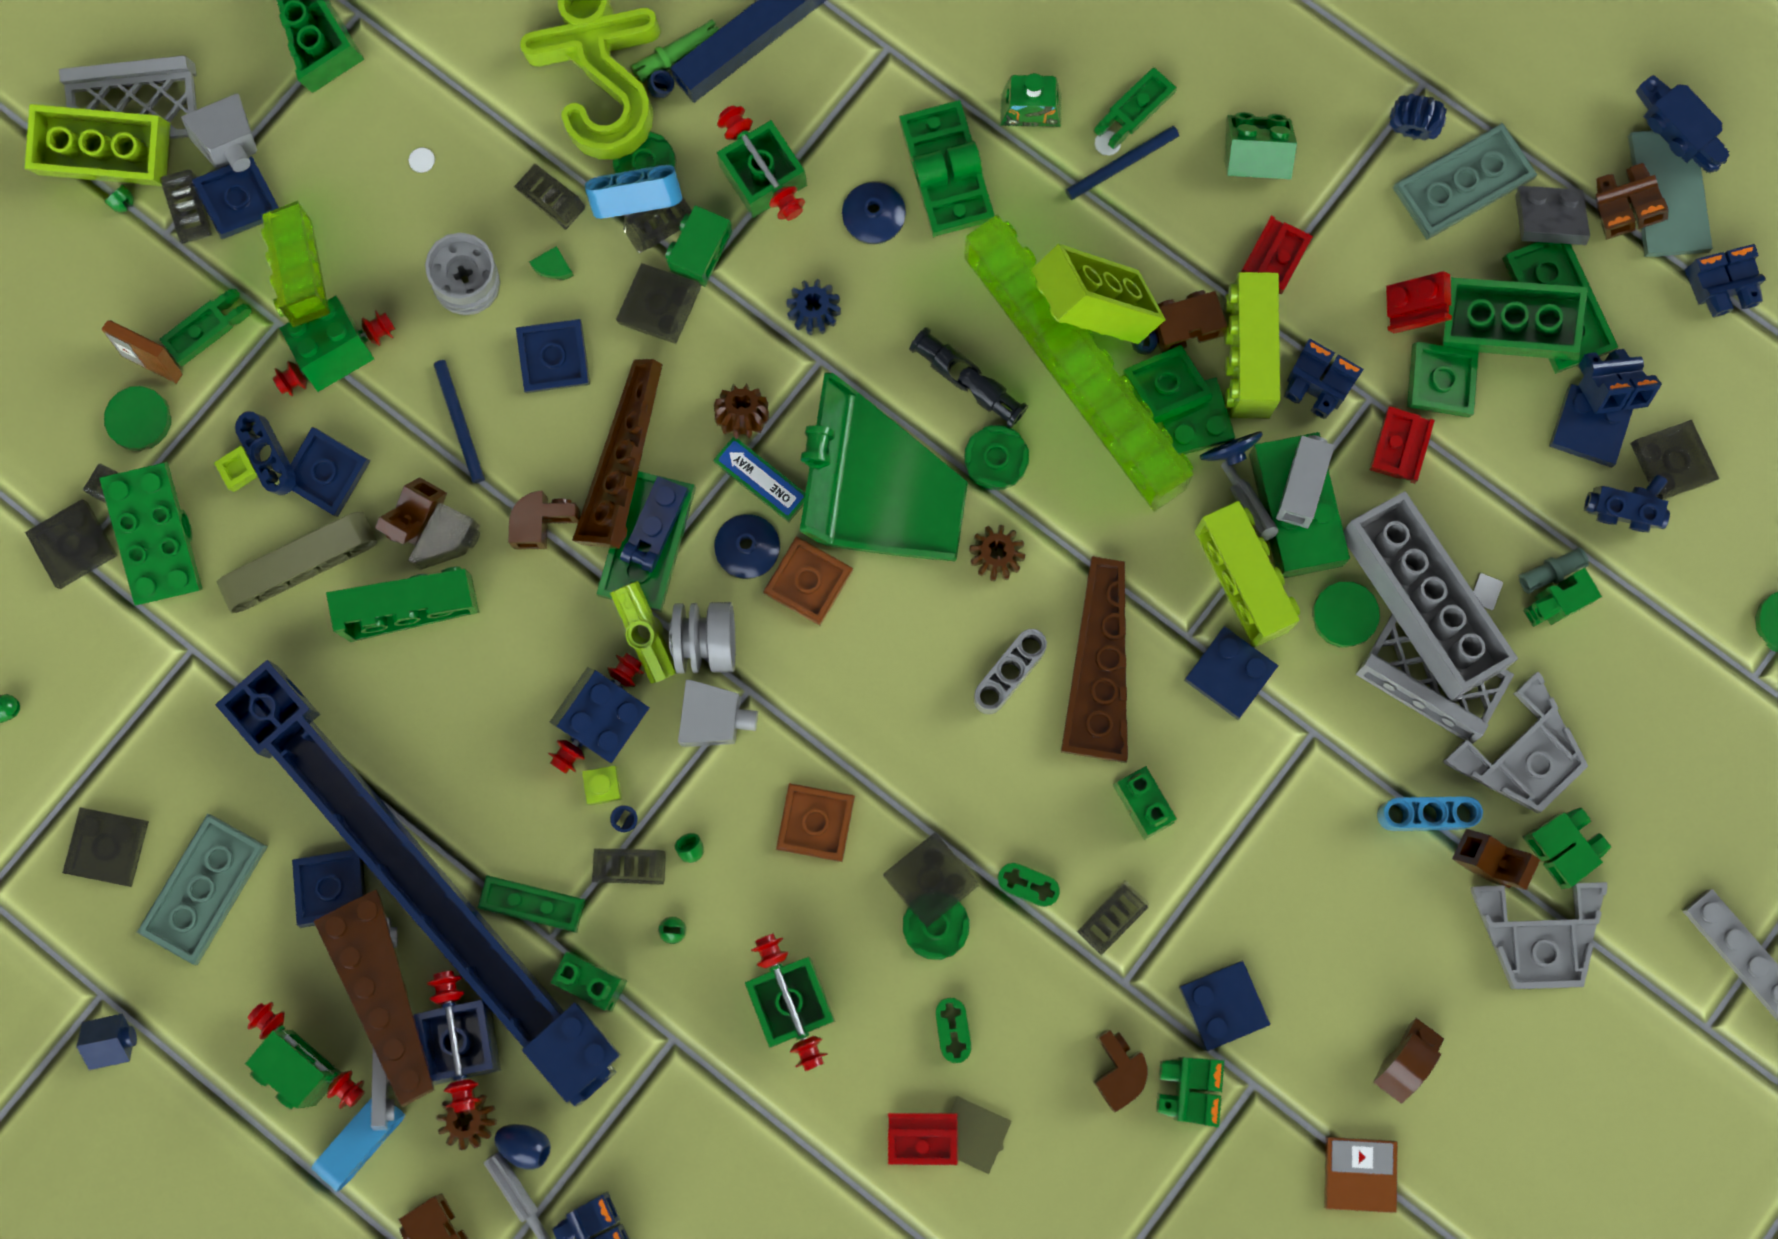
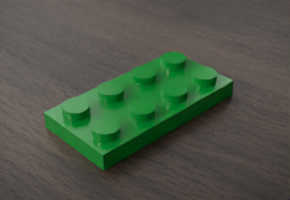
M1536 242L1505 254L1502 259L1513 282L1588 287L1579 361L1548 358L1555 374L1578 366L1587 353L1596 352L1601 357L1619 348L1571 244Z
M638 471L626 521V538L621 543L620 549L609 548L596 594L598 597L613 600L610 592L638 581L650 609L662 612L696 487L694 484L661 477L688 488L689 493L656 567L650 573L643 570L640 564L635 562L629 564L620 560L623 548L629 541L657 478V475ZM641 542L638 550L647 553L651 546Z

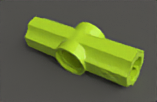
M632 582L610 592L626 628V641L636 650L650 683L659 682L676 674L674 660L662 635V623L653 615L639 582ZM639 625H644L650 631L649 640L640 636L638 631Z

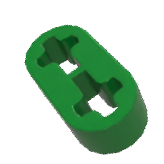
M1010 863L1002 867L998 873L997 880L1000 888L1004 892L1040 907H1048L1059 898L1060 888L1056 880L1017 863ZM1013 869L1019 871L1018 877L1028 882L1026 887L1015 884L1013 888H1009L1007 886L1008 880L1003 878L1004 873L1010 874ZM1045 882L1049 883V890L1054 892L1053 897H1046L1044 901L1039 900V893L1029 889L1031 883L1037 886H1042Z
M946 998L938 1004L935 1014L940 1049L947 1061L961 1063L971 1053L966 1009L960 1000ZM953 1003V1007L955 1009L960 1008L961 1015L955 1017L956 1028L950 1029L948 1019L941 1017V1011L946 1010V1004ZM951 1032H957L959 1043H965L966 1049L960 1052L961 1057L954 1058L952 1052L946 1051V1046L952 1042Z

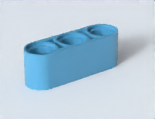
M661 165L598 176L590 179L584 185L593 216L600 219L668 208L680 203L683 199L675 167L672 165Z
M1472 797L1394 798L1383 803L1377 812L1380 825L1390 831L1462 830L1475 826L1483 816L1481 804ZM1425 805L1433 807L1436 811V820L1433 823L1428 822L1423 817ZM1459 805L1466 806L1470 811L1468 822H1463L1457 816ZM1391 806H1397L1402 811L1403 818L1400 823H1395L1390 819L1388 813Z
M371 1098L314 1162L311 1169L336 1192L340 1191L405 1118L406 1115L396 1105L394 1121H388V1130L373 1131L371 1127Z

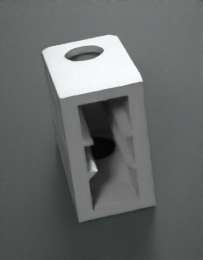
M238 93L181 116L190 140L215 168L220 169L229 164L235 172H242L249 168L251 161L248 156L255 154L257 147Z
M686 679L678 743L682 747L735 744L737 729L756 731L758 711L740 709L741 697L735 692Z

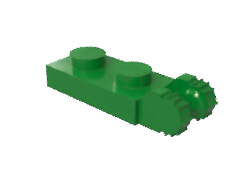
M1153 67L1110 108L1109 113L1095 126L1093 132L1100 137L1116 120L1122 128L1110 138L1108 143L1113 150L1116 149L1129 134L1132 135L1175 94L1177 87Z
M228 289V291H225L224 294H221L215 300L208 301L159 339L180 366H184L234 328L233 325L240 324L245 318L250 316L252 308L244 303L225 316L221 312L230 308L240 298V293L236 289Z

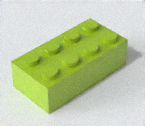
M29 104L24 169L43 176L166 187L171 123L157 115Z
M1059 243L1031 269L1037 280L1036 286L1038 290L1046 297L1050 305L1051 315L1060 323L1071 324L1081 329L1098 332L1101 335L1105 334L1118 338L1121 341L1125 340L1139 344L1166 320L1137 269Z
M1239 272L1235 282L1229 285V294H1225L1224 313L1230 314L1229 325H1227L1228 327L1224 334L1225 345H1230L1229 356L1225 358V376H1230V388H1226L1225 405L1226 408H1231V418H1270L1280 402L1279 273Z
M1236 501L1204 516L1194 532L1252 647L1256 648L1288 633L1300 621L1298 615L1301 613L1296 600L1292 596L1288 597L1283 588V585H1285L1283 574L1277 566L1273 568L1268 558L1270 550L1263 537L1258 538L1252 527L1255 525V521L1250 510L1247 507L1243 508L1240 501Z

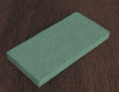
M1501 123L1397 182L1393 186V190L1426 240H1429L1518 189V186H1523L1534 180L1538 174L1505 125Z
M1654 131L1631 132L1628 136L1632 166L1644 163L1650 176L1655 174L1659 190L1669 209L1668 220L1641 228L1644 256L1658 257L1709 253L1713 247L1700 166L1693 159L1686 163L1681 157L1676 156L1665 139Z
M207 814L137 933L189 963L198 965L268 846L217 817Z

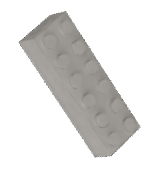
M1406 491L1350 521L1343 530L1348 548L1450 701L1503 672L1518 660V657Z

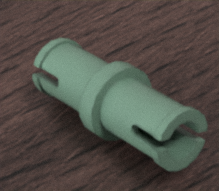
M1578 547L1556 559L1550 557L1544 561L1543 565L1519 574V582L1523 590L1530 594L1549 583H1560L1564 580L1565 576L1588 567L1589 559L1584 550Z

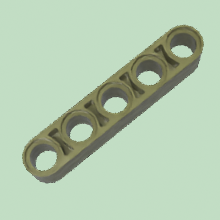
M364 512L351 513L222 576L217 580V584L230 613H238L373 548L378 542Z

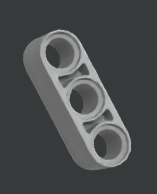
M1036 629L1023 631L981 681L974 695L975 706L980 712L994 714L999 711L1042 659L1047 646L1046 638L1042 632ZM1027 639H1034L1039 643L1040 650L1037 653L1029 654L1023 650L1022 642ZM1012 664L1018 668L1019 676L1012 680L1006 679L1001 673V668L1004 665ZM984 690H993L997 693L999 700L994 705H986L981 701L980 694Z

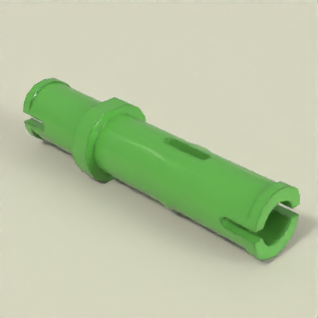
M711 19L663 48L660 46L655 48L653 54L631 65L635 77L638 76L637 79L643 83L657 70H664L666 72L671 70L673 64L680 61L720 29L718 26L714 27L716 23Z

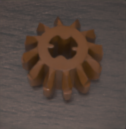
M747 383L743 389H738L733 384L731 392L722 390L720 398L716 399L714 403V415L717 426H721L724 435L733 432L736 440L740 434H745L750 439L752 431L761 433L763 424H767L769 420L766 397L761 396L759 388L750 391Z
M999 525L996 534L993 533L990 526L985 527L986 537L977 533L974 536V540L979 545H971L969 548L970 553L977 555L971 559V565L978 566L982 564L978 571L980 576L985 575L988 570L991 571V581H996L998 572H1001L1004 580H1008L1010 577L1008 569L1018 573L1020 566L1016 561L1025 560V554L1018 551L1024 547L1023 540L1012 542L1016 536V531L1011 530L1006 536L1003 534L1004 525ZM997 547L1002 548L1003 558L1000 559L999 555L997 559L992 558L991 548H995V551H997Z
M482 1094L477 1097L481 1101L475 1103V1110L465 1112V1115L472 1114L473 1120L469 1122L470 1129H468V1125L462 1126L460 1122L465 1117L464 1112L454 1113L453 1107L446 1108L450 1101H443L441 1105L448 1114H438L436 1119L438 1121H446V1126L438 1129L440 1135L448 1132L451 1133L447 1138L446 1144L451 1146L459 1139V1149L466 1150L469 1141L474 1148H478L481 1146L480 1136L484 1139L491 1138L492 1134L485 1126H494L497 1124V1120L487 1118V1114L493 1112L495 1107L491 1105L483 1108L487 1099L486 1095Z

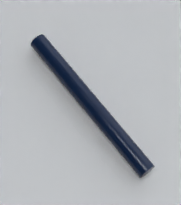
M1175 126L1169 127L1065 189L1068 198L1072 201L1178 138V130Z
M445 360L436 361L433 366L472 483L482 482L485 480L447 363Z

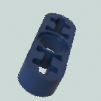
M252 411L244 412L236 421L235 431L257 476L267 491L278 495L288 494L295 486L296 475L272 427L264 416ZM252 427H253V430H254L255 434L250 433V431L252 430ZM270 445L271 454L267 460L262 462L260 452L263 447ZM276 472L282 474V475L279 477V482H280V483H279L278 485L275 484V483L278 481V476H277Z

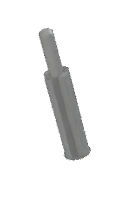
M1224 461L1221 467L1233 485L1230 490L1235 499L1240 501L1243 508L1247 507L1250 510L1255 521L1253 528L1258 536L1263 537L1265 541L1272 539L1277 535L1278 528L1249 482L1241 479L1232 465L1228 466L1227 461Z
M500 1152L490 1156L483 1164L490 1172L520 1221L526 1220L538 1239H551L535 1215L539 1210L506 1159Z

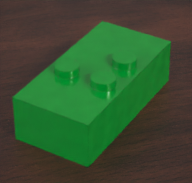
M1451 277V306H1449V314L1452 315V320L1445 322L1443 345L1479 353L1579 361L1588 287Z
M1320 432L1255 444L1249 453L1259 500L1278 528L1277 535L1270 539L1269 542L1275 567L1277 566L1280 569L1284 578L1343 567L1350 560L1329 469L1327 470L1314 518L1308 529L1276 519L1295 451L1301 437L1311 435L1321 437Z

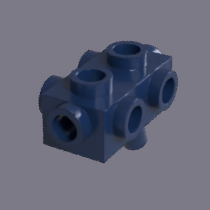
M1656 474L1646 489L1634 487L1632 492L1606 486L1595 487L1593 492L1587 494L1584 511H1588V514L1597 515L1596 521L1605 524L1617 525V521L1630 523L1629 529L1649 533L1650 528L1664 530L1670 518V511L1667 510L1669 501L1661 500L1657 496L1668 481L1661 475Z

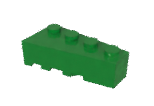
M276 0L280 11L281 24L285 28L289 43L287 45L290 55L295 62L297 79L311 93L319 90L364 60L363 55L329 0Z
M459 566L442 569L441 573L418 574L406 579L326 592L333 631L349 642L479 613L472 575L466 569H461Z

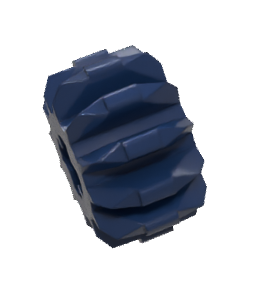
M1411 93L1408 96H1399L1398 100L1395 101L1394 107H1392L1389 125L1395 133H1400L1403 137H1411L1413 140L1422 139L1424 141L1428 140V138L1435 139L1441 134L1442 128L1445 126L1447 109L1441 101H1435L1433 97H1425L1423 94L1418 96Z
M816 279L813 287H809L808 282L804 280L802 282L803 290L793 288L791 293L794 298L787 299L786 301L787 307L791 309L787 313L788 319L796 320L795 328L797 330L806 326L808 335H812L814 328L817 327L819 332L824 334L826 332L825 324L834 327L836 320L833 316L841 315V308L837 306L840 302V297L838 294H832L833 288L830 284L821 289L820 280ZM815 303L819 304L820 309L815 311V308H813V311L808 310V305L812 304L815 307Z

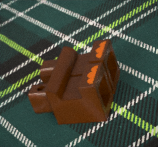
M1644 163L1626 169L1629 180L1627 184L1617 187L1613 174H1607L1596 179V206L1606 240L1635 231V220L1638 229L1668 220L1669 209L1659 190L1655 174L1650 176Z

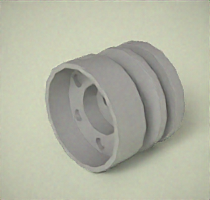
M465 233L449 234L435 242L427 254L425 268L428 281L441 305L452 313L461 315L480 313L490 307L498 296L500 278L493 254L486 243L474 235ZM467 275L469 282L463 284L461 277Z
M710 602L706 618H701L697 603H691L689 618H686L683 603L674 604L672 619L669 624V647L677 674L686 673L688 658L691 660L693 673H699L702 658H708L712 673L734 672L736 643L732 602Z

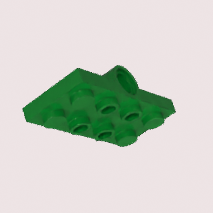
M961 100L899 116L900 126L933 237L995 221V214L982 174L980 155L975 141H972Z
M168 462L100 477L101 487L134 605L137 606L203 590L190 545L192 541L190 521L185 511L180 508Z

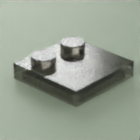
M641 263L616 321L619 325L677 344L699 294L701 285L697 281Z
M1692 420L1644 436L1630 443L1648 483L1650 484L1656 474L1661 475L1668 481L1657 496L1661 500L1673 498L1720 479Z
M84 499L25 532L51 581L58 589H62L117 557L90 505Z
M80 807L62 873L132 887L149 821Z
M936 832L883 873L884 879L926 928L979 886V882Z

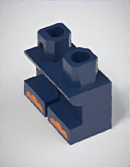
M1755 244L1695 259L1685 269L1698 305L1706 303L1713 318L1730 313L1734 309L1730 299L1732 296H1738L1741 308L1744 310L1756 307L1763 302L1760 285L1766 281V278L1763 274H1759L1755 261L1759 255Z
M1309 338L1286 380L1289 383L1284 397L1299 404L1307 392L1317 398L1311 409L1313 414L1326 419L1334 409L1339 408L1364 369L1337 355L1321 381L1320 378L1335 352Z
M1624 349L1612 351L1608 354L1605 361H1602L1596 352L1587 353L1578 365L1584 375L1578 386L1595 414L1621 411V409L1630 410L1648 407L1662 385L1656 375L1646 376L1643 371L1644 361L1642 356L1630 358Z
M608 1192L566 1214L567 1218L552 1228L556 1239H629L623 1224L596 1237L593 1236V1234L620 1221V1217Z

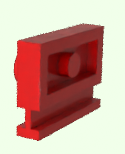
M1271 215L1241 272L1279 273V294L1282 295L1313 236L1286 222L1282 223Z
M1441 271L1386 286L1387 317L1390 318V325L1387 326L1388 331L1395 334L1452 320V315L1449 314V306H1451V281L1449 273Z
M1389 406L1384 416L1369 470L1397 479H1406L1410 483L1415 484L1419 479L1435 420L1431 418L1428 420L1422 418L1421 415Z
M888 1113V1165H958V1113Z

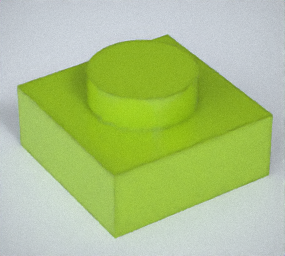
M241 445L214 462L230 491L235 492L258 477Z
M616 766L582 771L587 805L622 800Z

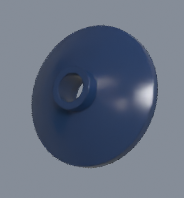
M879 182L865 183L853 189L846 197L842 208V218L847 231L857 240L868 244L883 243L895 237L902 229L906 217L905 204L900 194L891 186ZM870 205H877L880 209L878 212L872 213L868 210V207Z
M1262 431L1255 432L1220 445L1201 454L1200 459L1206 461L1226 460L1228 466L1247 459L1245 452L1260 440L1263 433Z
M751 514L739 515L728 520L718 531L714 545L715 555L721 567L730 575L741 579H753L764 575L774 566L780 552V541L775 528L764 518ZM750 539L752 546L749 549L741 548L740 543L742 540Z

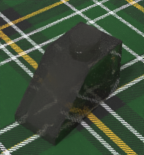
M439 502L408 561L416 568L422 570L463 556L469 548L472 549L476 545L480 536V525L473 518Z

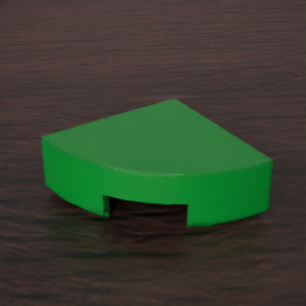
M557 246L529 261L533 270L541 276L558 280H565L574 276Z

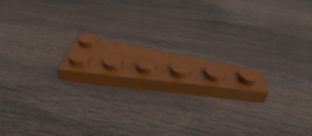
M634 359L572 539V541L581 545L620 549L621 543L626 538V521L663 364L654 359Z
M1091 557L1061 753L1127 763L1125 561Z
M375 889L313 922L400 1106L404 1107L431 1093L435 1088L424 1049L420 1042L417 1024L411 1010L406 985L400 971L398 957L391 939L379 892Z

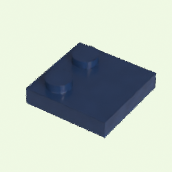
M249 157L251 161L249 168L242 172H235L231 165L192 179V184L221 240L281 217V210L253 157Z
M580 319L516 327L525 393L590 385L583 327Z
M1571 384L1567 388L1549 447L1612 468L1617 463L1633 409H1621V411L1595 414L1579 386Z
M312 427L290 464L296 475V483L292 491L333 516L338 517L371 460L321 430Z
M1224 626L1184 681L1239 720L1279 665Z
M354 850L292 860L296 923L300 928L315 926L314 920L366 894L363 860Z
M1243 961L1179 987L1206 1051L1271 1025Z
M573 1003L522 1049L523 1053L566 1103L573 1100L621 1056L619 1051L577 1003Z

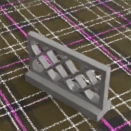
M185 55L59 69L60 82L64 84L66 105L69 108H78L76 106L75 92L88 91L95 97L86 108L95 110L99 103L102 102L113 112H122L133 98L144 107L139 114L148 115L150 112L153 115L159 116L152 109L163 95L175 103L174 107L164 118L168 122H171L180 109L187 114L197 110L194 86L196 67L195 63ZM185 81L186 92L178 101L166 93L174 82ZM163 83L161 87H159L156 84ZM151 84L158 91L145 104L135 94L143 85ZM132 86L129 91L125 88ZM112 88H120L126 95L114 108L104 100V97ZM93 90H100V92L96 94ZM186 102H187V105H188V109H186V108L184 107V104H185ZM171 125L170 139L189 137L186 129H176Z
M1391 614L1356 675L1461 739L1468 740L1473 744L1484 735L1489 726L1487 723L1514 674L1504 670L1496 675L1502 679L1497 688L1486 690L1484 683L1477 686L1479 692L1463 694L1450 701L1449 698L1440 694L1437 680L1421 657L1405 659L1401 643L1409 642L1410 640L1407 636L1398 637L1395 627L1397 620ZM1390 633L1392 639L1386 640ZM1394 645L1398 661L1388 663L1378 657L1377 654L1381 647ZM1423 662L1428 679L1418 681L1411 677L1408 665ZM1489 695H1493V697H1492L1491 700L1489 701V697H1488V696H1489ZM1481 697L1485 709L1481 718L1469 712L1466 700Z

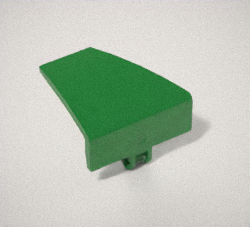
M824 373L817 423L805 428L807 443L805 452L801 453L800 459L809 466L800 531L818 543L830 547L894 556L956 561L968 482L834 373Z

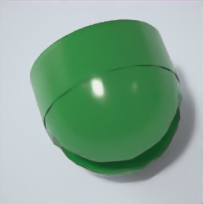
M122 184L104 202L114 211L123 213L128 211L123 202L132 207L134 199L131 192Z
M9 694L0 695V723L16 717L20 711L19 701Z
M695 833L681 836L674 846L678 856L687 863L697 862L704 853L703 843Z
M673 916L665 918L660 923L658 929L660 938L669 944L681 942L687 931L685 923L680 918ZM664 926L680 927V934L664 933Z

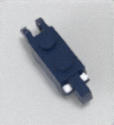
M1652 75L1637 88L1635 92L1648 109L1643 117L1648 121L1649 127L1665 139L1676 156L1681 157L1686 163L1693 159L1706 173L1717 172L1721 164L1727 162L1730 151L1718 139L1719 134L1722 132L1723 123L1688 85L1678 84L1671 89L1655 75Z

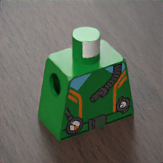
M1037 73L1010 76L1001 94L1000 126L1061 127V92L1057 77L1041 76Z

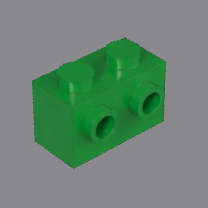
M695 205L691 214L686 213L680 224L681 234L677 242L672 241L669 245L666 259H668L667 263L670 272L705 287L733 231L730 220Z

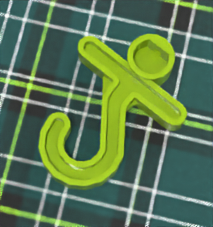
M558 0V9L565 25L525 34L520 41L521 50L527 62L535 67L568 60L573 61L585 71L588 78L623 106V113L615 123L598 125L590 120L585 108L581 104L570 103L566 105L561 112V118L575 146L584 154L599 160L619 159L629 155L646 141L653 126V108L643 84L610 57V52L655 41L661 31L656 15L648 8L613 14L609 0Z

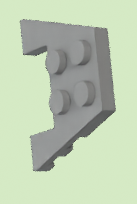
M1539 672L1534 673L1513 693L1538 720L1499 758L1491 764L1468 740H1465L1443 760L1447 766L1536 813L1542 812L1588 767L1570 729L1566 728L1557 711L1559 708L1554 698L1550 697L1543 684L1545 681Z
M1607 882L1577 883L1573 886L1574 920L1509 922L1507 919L1505 886L1471 887V894L1511 989L1584 987L1594 946L1592 942L1596 925L1599 924L1602 913L1600 911L1602 900L1608 888Z

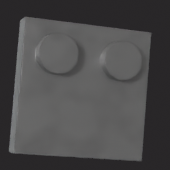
M1518 186L1515 196L1521 241L1587 245L1590 232L1583 190Z

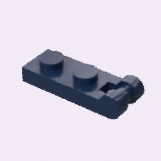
M657 476L629 541L623 548L620 557L621 561L629 564L635 562L642 565L641 568L650 573L653 572L689 493L688 488ZM641 542L651 546L647 553L638 550Z

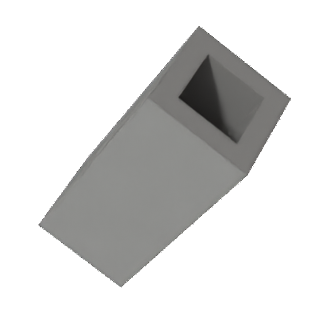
M1319 436L1301 437L1276 516L1277 520L1309 528L1315 515L1335 445L1327 443V440Z

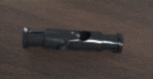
M928 327L921 330L913 340L909 350L912 353L918 352L931 363L930 367L960 390L968 392L967 389H969L980 406L988 412L994 411L1007 422V426L1010 429L1013 428L1028 409V405L1026 403L1021 404L1006 393L1007 389L996 380L980 375L982 372L978 366L950 344L944 345L930 334L931 330ZM958 362L966 363L969 366L960 372L957 382L951 377L950 370ZM1002 403H1003L1004 405H1006L1008 408H1010L1012 411H1010V410H1008L1006 407H1004V406L1002 405Z

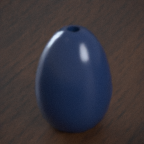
M509 1124L498 1129L494 1137L495 1145L500 1154L507 1161L522 1169L533 1170L540 1168L548 1159L551 1151L548 1137L537 1128L528 1125Z

